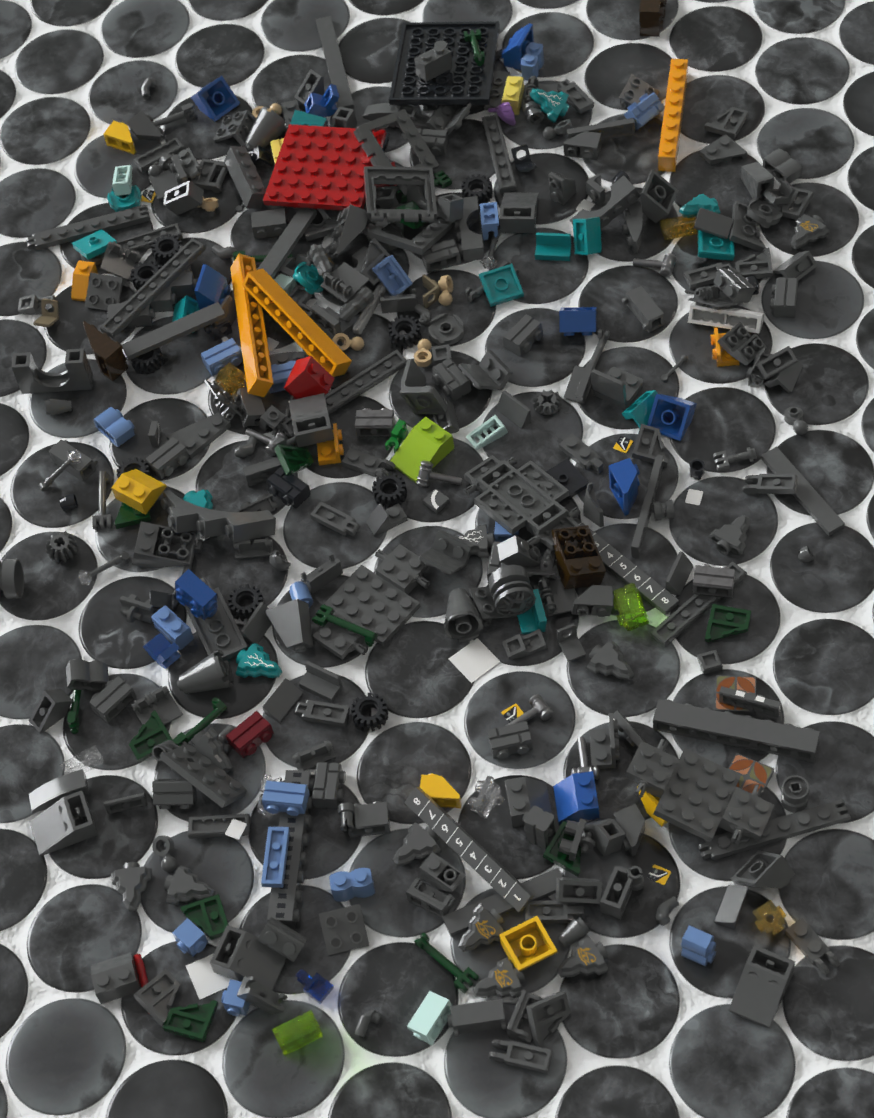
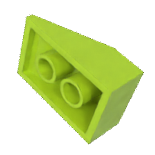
M424 417L412 428L390 461L395 464L397 470L416 483L421 461H430L433 463V469L454 449L453 435L429 418Z

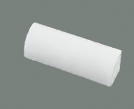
M695 302L690 304L688 323L732 329L741 322L748 332L759 334L761 331L764 312L732 307H721V310L711 309V305L698 306L695 305Z

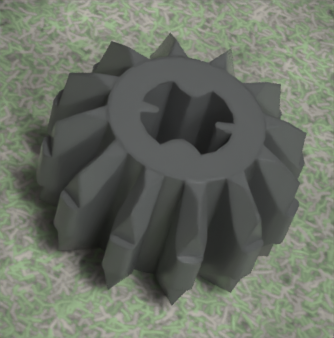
M66 531L63 534L58 532L56 536L51 535V539L46 540V552L50 559L55 560L57 563L62 560L66 563L69 558L73 560V555L77 554L78 543L75 537Z

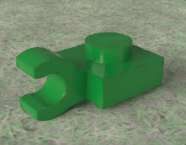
M399 419L391 431L390 439L385 443L387 451L391 446H395L393 449L394 453H396L401 442L406 439L408 435L406 421Z

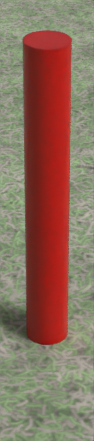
M136 954L133 956L142 988L149 981L141 954Z

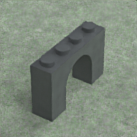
M84 348L66 350L65 366L67 370L62 373H48L39 369L34 362L31 352L13 353L11 368L22 394L89 390L93 386V373Z

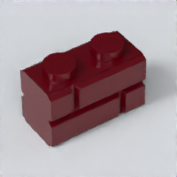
M255 711L228 733L226 738L228 744L244 758L247 755H252L260 744L268 742L274 732L271 724L258 711Z

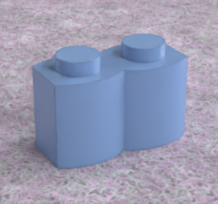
M531 42L527 46L526 54L521 59V72L524 80H528L531 76L538 77L539 69L544 64L543 44Z
M109 407L94 418L96 428L116 447H119L135 435L133 423L129 419H124L118 409L115 410Z
M358 868L350 873L341 871L329 876L334 901L343 902L354 897L366 898L375 894L374 881L371 869Z
M689 925L682 938L681 956L706 967L708 962H713L716 951H714L716 947L714 936Z

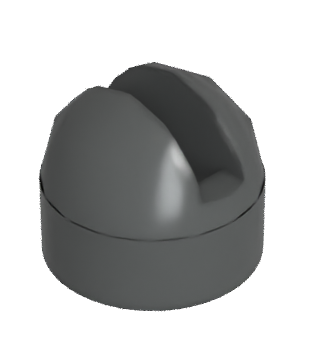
M808 546L799 550L798 558L801 562L807 563L814 560L812 551Z

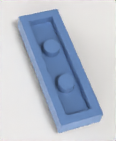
M268 827L261 880L262 887L283 888L290 835L289 827Z

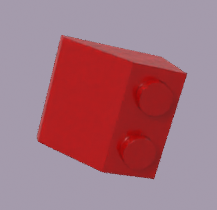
M312 356L296 360L284 389L295 399L322 393L326 395L335 378Z

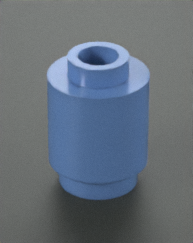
M302 581L295 582L290 586L289 593L292 600H302L308 603L310 608L313 604V599L308 586Z

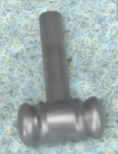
M668 253L664 256L663 261L634 258L633 265L661 268L660 274L664 277H670L673 272L676 256Z
M247 428L245 431V435L254 436L259 441L268 444L265 447V451L270 456L276 455L272 444L280 437L286 441L288 440L286 435L278 432L274 438H270L250 428Z
M421 461L418 480L416 481L417 485L427 487L429 486L430 479L461 485L462 478L432 472L433 463Z
M536 694L529 700L532 709L507 725L528 721L537 714L542 720H548L552 717L553 710L546 704L540 694Z
M579 737L577 743L580 767L577 769L572 768L571 775L593 771L594 779L598 780L600 777L599 768L597 765L589 767L586 741L584 737Z

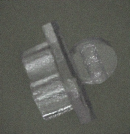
M487 776L485 781H477L475 791L479 794L478 798L471 797L467 805L472 811L478 812L481 818L487 819L491 808L493 809L495 804L501 805L504 798L500 795V786L494 782L493 776Z

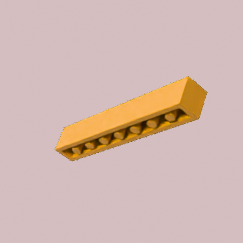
M671 59L658 153V171H676L688 77V59Z
M264 269L249 271L242 286L327 372L333 377L344 375L352 360Z

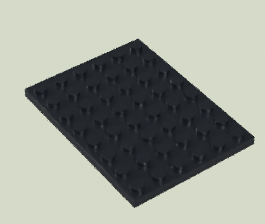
M499 21L403 22L389 105L450 106L467 105L469 103L472 105H489L500 29ZM480 29L482 40L477 41L480 51L485 54V61L482 66H478L475 62L471 41L465 42L464 31H467L469 35L470 30H473L474 34H476V30ZM445 41L447 42L448 50L451 51L452 69L426 82L416 75L415 58L435 48L434 44L436 42Z

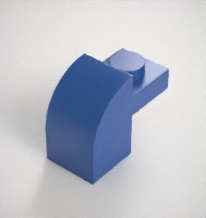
M330 84L324 95L311 92L304 104L306 113L320 117L332 116L337 111L336 102L339 99L337 86Z
M162 633L157 634L143 646L153 660L165 669L181 657L177 652L179 646L175 642L170 644Z

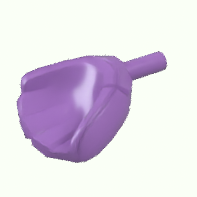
M504 102L496 108L488 109V112L497 113L507 124L515 125L514 111L510 106V102Z

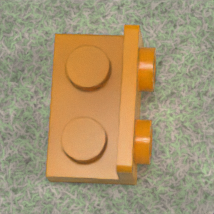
M718 327L714 328V334L711 335V346L715 345V349H712L713 360H717V367L739 365V361L726 352L717 342L726 333L718 334Z
M337 423L333 424L334 440L317 443L319 466L341 463V455H344L343 444H340L339 441L343 440L342 430H338Z

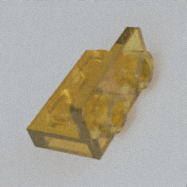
M679 216L660 220L664 240L697 234L698 230L694 229L696 218Z

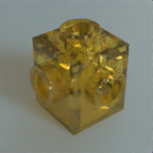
M229 362L218 372L215 383L233 395L239 388L245 386V373Z
M769 900L753 911L758 919L755 921V924L761 933L766 931L768 935L770 933L776 935L785 929L783 927L786 923L784 918L787 916L780 905L775 907L772 901ZM769 916H774L773 922H767Z

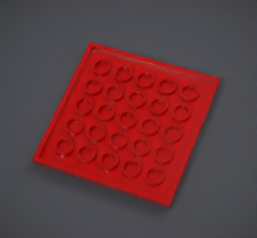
M289 124L263 198L264 205L343 210L351 204L363 209L366 201L364 166L373 165L370 161L372 156L368 157L361 147V144L364 142L359 143L353 133L356 128ZM373 131V135L382 148L386 138V131Z

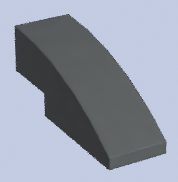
M83 769L60 776L29 793L32 813L46 810L61 798L81 790L84 795L89 794L87 778Z

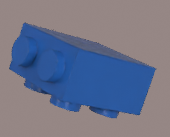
M188 569L175 581L176 599L183 606L186 604L195 617H201L205 620L207 617L211 618L217 612V593Z

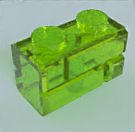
M634 583L613 591V606L615 610L619 611L617 620L620 626H624L627 631H632L649 623L640 592Z
M312 1010L303 1013V1016L299 1015L272 1029L284 1056L323 1037L321 1028Z

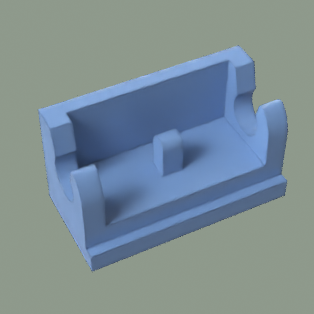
M497 202L480 204L483 240H488L489 231H493L495 237L498 236Z
M393 255L385 258L372 268L391 296L400 294L413 284Z

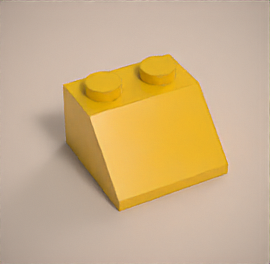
M134 469L122 473L111 488L115 499L146 515L167 486L140 470Z
M538 916L499 934L504 952L519 972L558 952Z

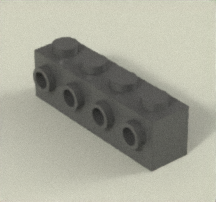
M230 146L224 162L246 208L261 209L266 189L256 170V166L253 164L246 147Z

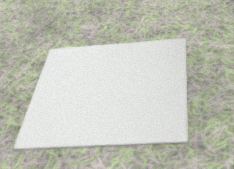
M478 638L449 658L453 665L471 683L500 663L495 655Z
M213 954L186 965L199 1000L227 988L231 979L214 973L210 964Z

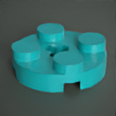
M132 185L131 194L116 196L112 187V191L107 195L109 205L115 212L141 206L142 195L137 185Z
M307 262L299 263L294 270L293 279L299 282L309 294L322 292L324 288L320 285L324 282V279L319 275L317 267L313 264L308 266L306 265Z

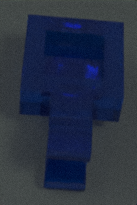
M300 969L296 974V977H298L297 981L305 986L303 991L319 1004L334 989L333 984L318 973L311 977L303 969Z

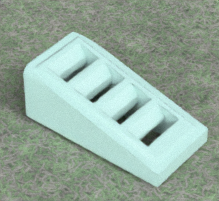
M132 165L115 167L112 187L116 196L131 194Z
M494 415L468 434L466 438L477 451L501 438L508 431L499 418ZM482 433L486 436L484 439L481 436ZM475 437H478L480 440L478 443L475 441Z

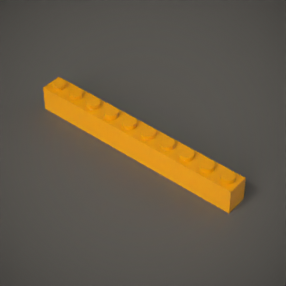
M238 254L230 270L248 394L265 397L273 385V376L262 306L242 286L247 273L256 270L255 258Z

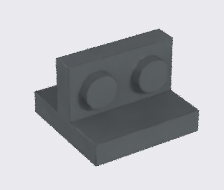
M316 303L310 307L312 320L331 340L338 333L348 334L352 330V324L347 321H340V315L330 307L326 309L324 307L321 308Z

